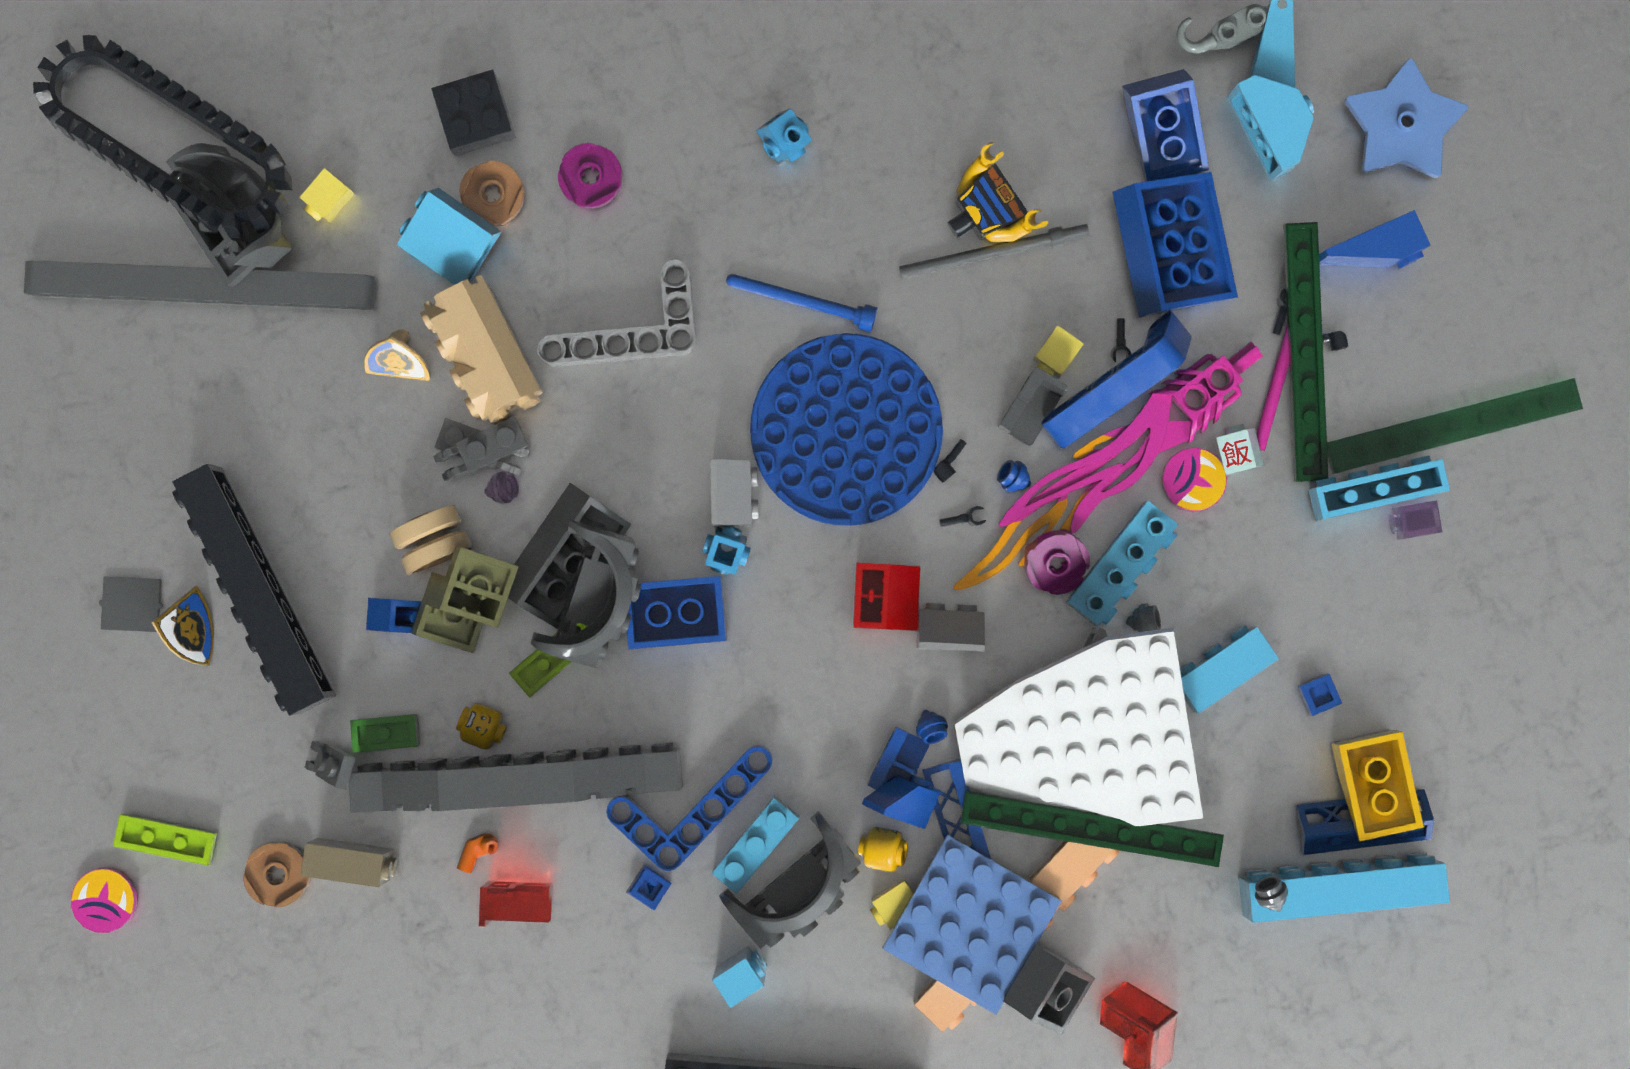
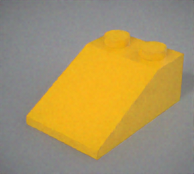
M1390 730L1331 743L1338 777L1358 841L1424 828L1402 731Z

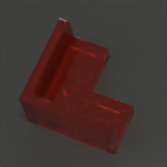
M487 881L480 887L479 927H486L492 920L550 922L553 883Z
M1124 982L1102 1000L1100 1025L1125 1040L1123 1065L1130 1069H1163L1172 1061L1178 1017L1177 1011L1129 982Z

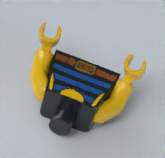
M990 142L981 149V155L965 170L957 187L958 198L956 205L961 213L947 222L957 238L973 229L980 240L987 238L991 242H1013L1030 233L1032 229L1043 228L1048 224V221L1036 223L1035 215L1043 210L1034 209L1028 212L996 163L991 166V163L998 161L1004 155L1003 151L999 152L996 157L990 154L989 148L995 142Z

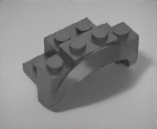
M206 143L193 144L180 150L166 161L171 170H173L170 174L171 176L224 209H240L248 206L260 196L265 186V181L256 171L244 162L232 157L224 146ZM201 182L212 191L205 190ZM270 207L262 213L270 228L258 234L251 221L241 222L243 238H229L222 228L223 219L216 233H213L205 228L201 221L198 223L190 218L185 211L183 213L176 209L226 286L235 287L256 267H273L292 249V246L281 231L283 223L280 220L279 214Z
M570 520L567 532L579 535L586 542L556 635L547 636L534 632L531 644L549 655L596 668L598 660H604L606 656L608 641L610 639L618 641L621 632L626 633L631 620V614H628L631 601H637L641 589V583H637L638 577L636 573L629 571L628 567H634L639 549L635 548L636 543L633 538L608 531L605 524L592 521L591 525ZM577 624H584L588 627L581 630V627L577 626Z
M819 811L810 819L821 832L823 839L744 905L728 888L719 895L730 914L760 949L766 944L770 948L773 947L785 936L784 932H790L794 938L799 933L803 937L809 934L818 926L817 918L824 912L831 915L843 904L841 898L844 896V891L840 887L841 881L847 884L860 872L857 867L861 864V860L844 842L841 834L828 823ZM824 857L828 860L827 868L820 861ZM770 904L776 913H768L769 911L765 907Z

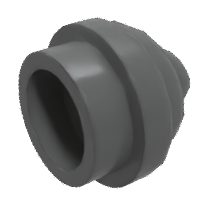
M1147 603L1139 605L1133 611V615L1128 617L1126 624L1138 632L1161 629V619L1157 606H1149Z
M1270 876L1260 880L1255 885V898L1259 905L1269 910L1281 911L1288 896L1286 884L1277 876Z

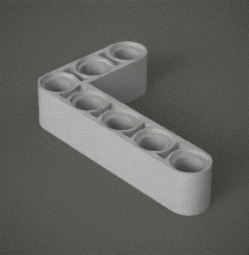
M672 259L664 263L661 268L660 279L664 325L551 334L540 339L537 345L538 356L547 365L558 367L689 354L696 346V331L691 276L687 265L681 260ZM673 268H680L684 271V278L679 283H671L667 280V274ZM679 299L687 303V309L682 315H674L670 312V305L673 301ZM684 331L690 335V341L685 347L673 345L672 339L677 332ZM647 334H653L658 339L656 347L652 350H644L640 345L641 339ZM615 337H621L626 342L624 350L620 353L609 351V342ZM583 340L593 342V350L587 356H581L577 353V345ZM550 343H558L561 346V353L557 358L549 359L545 356V349Z

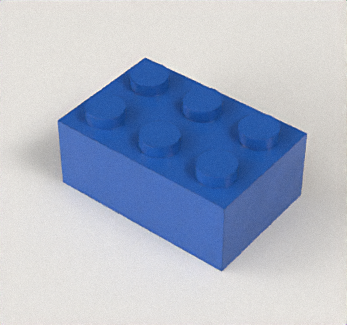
M721 576L641 583L637 601H631L628 614H631L627 630L628 650L727 641Z

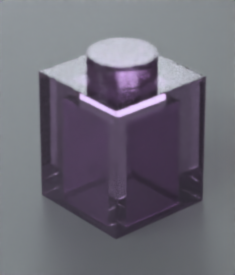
M1437 500L1392 508V515H1389V525L1392 534H1396L1397 540L1442 533Z

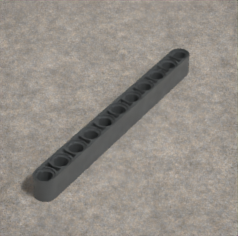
M25 261L24 294L32 296L354 310L374 309L375 276L252 270L235 287L226 286L215 268Z

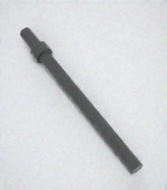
M1087 224L1062 229L1061 226L1048 229V233L899 266L901 278L904 279L1044 246L1059 247L1065 245L1066 241L1088 237L1089 229Z

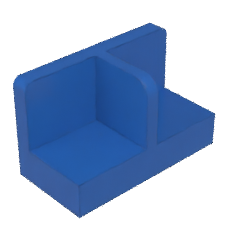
M896 726L867 782V786L877 790L896 776L908 780L911 779L912 775L916 776L917 770L929 748V744H925L922 739Z

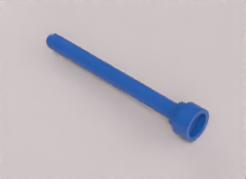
M730 274L726 279L727 284L731 287L853 320V324L859 325L858 329L868 332L872 331L878 307L867 304L864 307L858 305L857 308L736 274Z

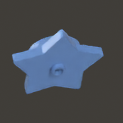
M1408 59L1385 89L1350 95L1344 101L1364 132L1363 173L1396 164H1404L1433 178H1438L1442 174L1443 136L1468 109L1466 104L1431 92L1413 59ZM1402 117L1409 121L1410 127L1402 124Z

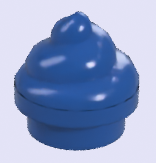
M1008 460L1000 468L997 481L1001 483L1002 488L1006 491L1015 492L1031 486L1027 467L1021 461L1014 462L1013 460Z
M923 710L916 726V733L918 738L922 739L925 744H935L947 737L948 724L943 716L937 715L935 712Z

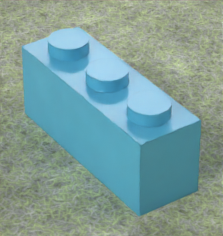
M1246 625L1240 627L1229 635L1232 639L1230 642L1222 647L1219 643L1215 644L1203 653L1205 659L1196 665L1191 661L1180 668L1185 700L1194 713L1199 714L1279 659L1258 627H1250L1249 629Z
M774 795L713 869L712 874L737 894L799 820V815Z
M747 946L716 966L712 981L730 1008L764 986L767 963L758 950L752 952L750 947Z

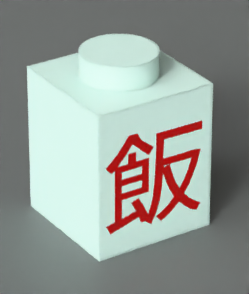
M1244 424L1225 428L1226 435L1216 437L1226 475L1264 466L1255 428L1245 429Z

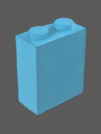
M440 188L428 192L424 191L415 203L417 211L413 218H408L401 226L399 234L402 236L396 245L454 285L467 279L471 283L502 231Z

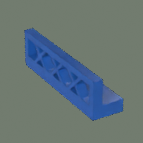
M956 759L923 769L922 772L925 780L930 782L928 788L940 793L944 797L941 804H939L937 799L934 807L943 839H945L947 834L949 835L946 827L947 824L954 828L950 836L954 838L957 830L970 836V847L991 859L981 827L966 825L967 830L960 827L961 815L957 823L954 824L944 819L942 814L948 799L959 804L962 811L965 790L970 791L969 787L965 784L961 760ZM949 769L952 783L947 793H944L934 787L931 774ZM954 788H955V791H956L958 800L955 799V798H953L952 796H950V794H951V792L953 791Z
M1425 789L1416 790L1417 799L1422 809L1420 813L1424 828L1365 841H1358L1352 820H1345L1338 816L1342 810H1349L1346 799L1297 805L1296 812L1302 830L1301 848L1303 855L1432 839L1434 817ZM1318 813L1326 818L1323 823L1309 825L1306 815Z

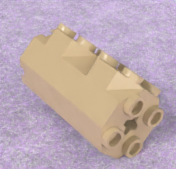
M480 275L475 277L478 283L471 285L469 279L439 292L434 296L436 303L433 305L430 301H427L424 304L426 310L420 312L427 328L431 329L433 333H437L439 340L435 341V344L443 359L446 358L448 362L453 361L455 368L449 371L457 387L466 390L469 397L464 399L471 415L477 419L481 418L485 422L490 420V422L496 425L511 418V411L519 407L527 410L540 403L541 401L538 396L543 391L486 279Z

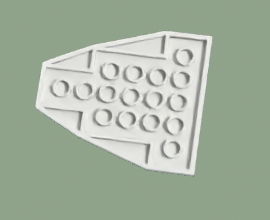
M1174 628L1105 637L1012 682L955 721L964 779L968 787L1000 797L1097 813L1101 816L1121 819L1134 826L1203 818Z

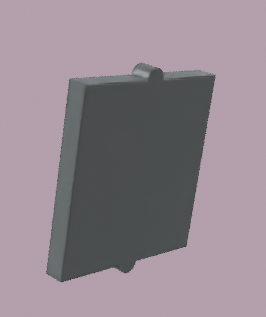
M104 577L102 600L99 601V605L102 606L101 630L156 632L151 622L159 617V611L163 607V604L160 603L161 579Z

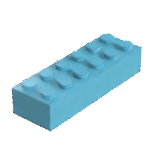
M1412 853L1407 855L1408 860L1395 859V856H1382L1375 858L1376 863L1363 862L1362 859L1343 861V866L1340 867L1324 862L1311 864L1310 870L1298 869V866L1279 867V873L1266 872V869L1246 871L1247 876L1238 877L1242 916L1256 923L1450 903L1446 863L1436 860L1435 856H1427V853ZM1277 876L1288 888L1286 902L1279 912L1260 906L1255 898V885L1266 877Z

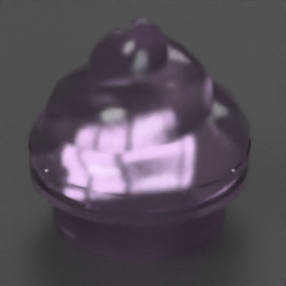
M497 472L491 476L484 489V493L500 504L510 503L513 498L518 496V482L511 473Z

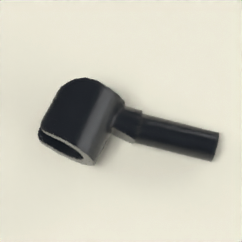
M1286 288L1277 297L1279 314L1273 329V334L1276 335L1281 334L1287 316V302L1283 298Z
M1117 318L1116 346L1112 348L1110 353L1114 362H1116V352L1119 349L1126 351V358L1131 355L1130 349L1126 347L1124 318Z
M1342 331L1322 335L1323 343L1330 342L1331 351L1348 347L1347 336Z
M962 439L958 441L950 454L934 468V474L942 483L956 473L950 464L967 444Z
M975 506L968 509L965 514L939 519L940 525L945 527L960 523H968L971 526L984 524L986 520L976 522L972 518L974 510L977 511L984 508Z

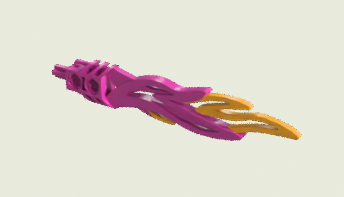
M1249 342L1228 360L1224 355L1217 359L1213 354H1206L1187 370H1177L1174 374L1179 376L1174 380L1167 379L1161 384L1166 385L1161 390L1154 389L1148 394H1151L1149 399L1129 425L1107 432L1083 446L1073 455L1074 459L1080 460L1063 466L1043 477L1010 507L998 524L999 527L1008 525L998 542L974 568L953 586V589H966L989 579L1009 565L1027 540L1040 528L1049 523L1042 534L1052 531L1067 507L1068 493L1093 483L1079 497L1069 516L1059 529H1067L1071 533H1075L1103 499L1124 491L1137 482L1148 470L1159 453L1186 441L1189 444L1194 440L1196 431L1200 429L1202 434L1207 429L1210 420L1213 419V424L1216 423L1220 418L1221 412L1241 396L1239 384L1244 380L1240 374L1263 357L1259 348L1252 342ZM1208 360H1210V361L1212 362V364L1209 365V366H1208L1206 369H1204L1203 371H1198V370H1197L1199 367H1201L1203 364H1205ZM1219 370L1226 375L1227 382L1224 387L1219 388L1212 383L1211 375L1213 371ZM1233 389L1235 393L1223 402V396ZM1189 390L1197 391L1200 394L1202 401L1199 407L1194 408L1187 404L1185 396ZM1171 400L1188 421H1169ZM1149 428V433L1139 450L1124 465L1123 463L1116 464L1091 475L1133 444ZM1116 438L1101 450L1093 449L1094 446L1104 441ZM1139 462L1130 475L1106 491L1125 470ZM1073 471L1072 473L1068 474L1061 480L1057 481L1056 483L1045 489L1030 502H1028L1030 498L1048 482L1065 473ZM1059 498L1048 512L1026 529L1010 553L998 565L988 572L977 576L998 555L1024 518L1043 505ZM1025 556L1018 563L1021 567L1024 566Z

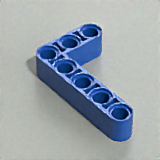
M1172 311L1165 313L1150 326L1144 346L1050 412L1042 420L1041 425L1060 448L1069 446L1181 366L1186 359L1192 335Z
M761 745L749 748L670 833L633 798L627 795L615 797L610 801L606 811L607 817L618 830L659 868L665 871L675 870L769 771L773 760L772 754L768 748ZM753 752H762L767 757V764L762 769H755L749 764V756ZM739 775L743 778L745 788L741 792L735 793L728 789L727 779L730 776ZM709 799H717L721 802L723 810L718 816H710L705 811V803ZM617 802H625L629 805L631 814L627 819H620L614 814V806ZM690 822L697 824L700 828V836L694 840L687 839L682 831L683 826ZM642 824L650 825L654 829V838L650 841L641 840L638 837L637 828ZM667 846L675 848L678 852V860L674 863L664 862L660 855L661 849Z

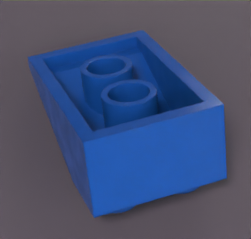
M1184 69L1122 86L1127 115L1145 182L1187 176L1209 170L1194 80Z
M1415 210L1324 250L1319 254V265L1388 268L1397 264L1398 269L1424 257L1422 251L1431 245Z

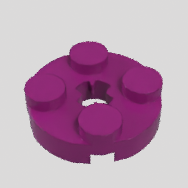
M583 143L571 148L564 155L558 170L559 186L566 198L583 209L599 208L610 203L617 193L620 192L622 188V168L611 150L600 145ZM586 168H592V172L594 169L598 170L599 175L596 177L594 184H590L589 181L587 183L582 181L581 178L585 176L584 170Z
M1067 529L1049 531L1040 535L1033 542L1029 543L1024 551V569L1033 586L1054 595L1065 594L1077 588L1084 580L1082 576L1085 574L1086 568L1089 569L1090 557L1086 547L1078 537ZM1054 557H1064L1065 561L1060 562L1062 564L1060 568L1056 569L1053 565L1049 566L1050 561Z

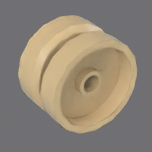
M455 505L419 515L389 533L396 549L404 550L417 546V548L407 552L401 559L407 575L419 573L452 559L456 546L468 550L473 547L467 532L456 531L445 534L456 528L461 522Z

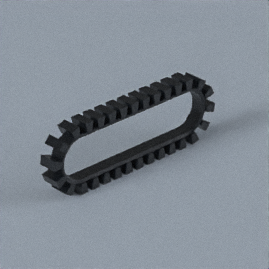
M83 35L85 51L76 52L67 39L56 45L65 58L57 66L43 57L37 68L50 83L33 82V94L42 104L39 106V109L55 129L58 127L65 136L73 141L76 140L86 150H92L97 157L105 162L107 160L112 167L120 172L123 171L126 176L135 182L138 180L144 188L151 192L154 191L158 197L167 203L170 201L173 207L183 213L185 211L196 222L200 223L201 221L204 227L213 233H216L223 219L222 228L229 238H243L241 222L251 221L258 234L270 228L262 215L269 207L283 216L288 203L282 193L276 192V189L292 190V178L285 168L286 163L272 143L267 146L264 139L251 130L249 132L246 126L236 120L233 122L229 115L221 110L218 112L212 104L205 100L202 102L199 96L190 90L186 92L182 85L173 79L170 81L159 70L154 71L151 65L143 60L139 61L134 54L126 49L123 51L121 46L112 40H109L104 48L96 35ZM87 65L108 67L263 167L266 182L262 193L253 203L240 209H224L215 205L65 107L61 100L63 84L75 70Z

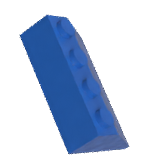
M1212 172L1134 183L1112 192L1139 317L1167 313L1169 311L1238 297Z

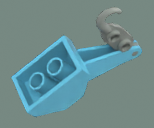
M1271 0L1268 6L1259 4L1249 5L1218 21L1208 34L1197 42L1190 41L1185 34V30L1192 22V19L1188 17L1183 20L1177 29V39L1181 47L1189 53L1198 54L1214 49H1229L1260 34L1249 78L1238 83L1227 97L1270 180L1273 181L1289 173L1301 160L1314 119L1312 115L1314 108L1307 95L1302 96L1300 90L1295 88L1293 0Z

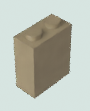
M316 838L305 843L300 876L380 887L387 883L390 877L395 876L398 858L393 857L394 849Z

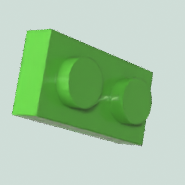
M416 714L350 720L353 753L419 746Z

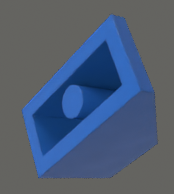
M368 598L366 630L411 633L422 601Z
M912 775L911 779L908 780L896 776L865 797L862 805L882 815L925 829L940 793L929 789L930 782Z

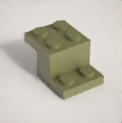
M456 546L446 576L434 572L431 573L411 634L473 653L483 624L498 628L519 566Z

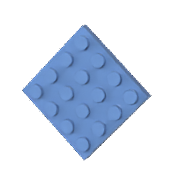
M947 834L882 949L997 1015L1004 998L1041 938L1061 900Z

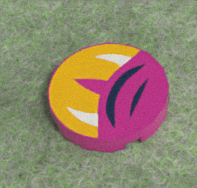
M1196 447L1184 449L1172 456L1164 467L1161 479L1164 492L1169 501L1179 509L1190 512L1207 510L1218 503L1225 493L1227 476L1220 459L1210 451Z
M98 868L85 873L76 882L71 893V908L75 919L84 928L97 933H109L121 928L132 919L137 908V892L135 886L133 887L125 873L114 868Z

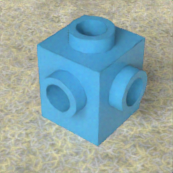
M791 108L779 112L756 130L764 142L763 148L765 152L777 162L789 159L790 162L795 161L806 153L804 147L813 141L808 134L809 129L806 123L797 117Z
M724 526L723 529L716 527L714 536L707 534L702 550L703 553L708 554L705 565L710 566V569L717 573L726 575L732 573L736 575L739 564L745 566L751 548L745 546L747 536L742 535L740 529L732 526ZM721 544L731 546L733 549L726 552L721 548Z

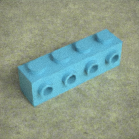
M1430 455L1411 459L1412 466L1399 468V463L1380 466V473L1369 476L1367 470L1349 473V480L1338 483L1335 477L1316 481L1317 487L1309 489L1315 520L1318 521L1450 491L1443 459L1431 461Z
M1145 501L1065 603L1094 626H1099L1101 622L1107 625L1118 611L1114 607L1121 597L1126 600L1138 586L1134 582L1141 572L1147 574L1155 565L1158 559L1154 555L1161 546L1167 549L1178 534L1174 530L1179 524L1150 501Z

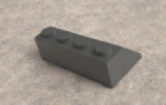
M569 483L514 563V565L519 567L508 596L516 605L558 629L586 542L579 535L567 532L569 521L574 520L587 525H591L592 521L605 524L608 531L625 535L631 526V523L572 483Z

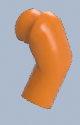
M481 834L467 840L457 869L472 873L478 857L494 854L499 846L495 836Z

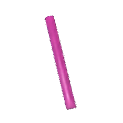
M1288 324L1256 433L1261 451L1266 449L1289 367Z

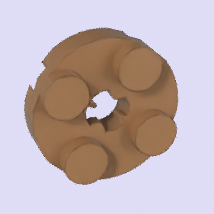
M493 160L470 168L464 175L459 189L462 204L494 226L506 225L515 218L522 209L525 199L524 184L515 170L503 162ZM491 185L498 186L497 192L501 194L498 200L494 199V202H488V196L484 194L486 187L492 189Z
M271 842L254 850L248 857L243 875L244 886L248 894L256 902L274 907H284L298 900L311 881L310 877L300 876L303 853L288 842ZM272 866L284 870L285 875H282L284 877L282 883H279L278 880L271 881L268 874H272L269 871Z

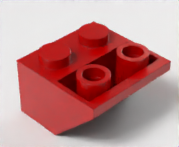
M856 563L853 628L917 631L920 566Z

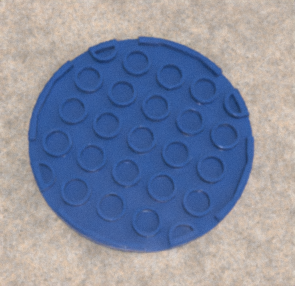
M842 333L821 336L805 342L776 363L762 382L756 395L751 414L750 434L757 466L770 489L780 500L809 519L831 525L854 526L884 519L906 506L916 497L931 477L937 464L942 445L943 425L936 392L930 380H928L913 359L884 340L862 334Z

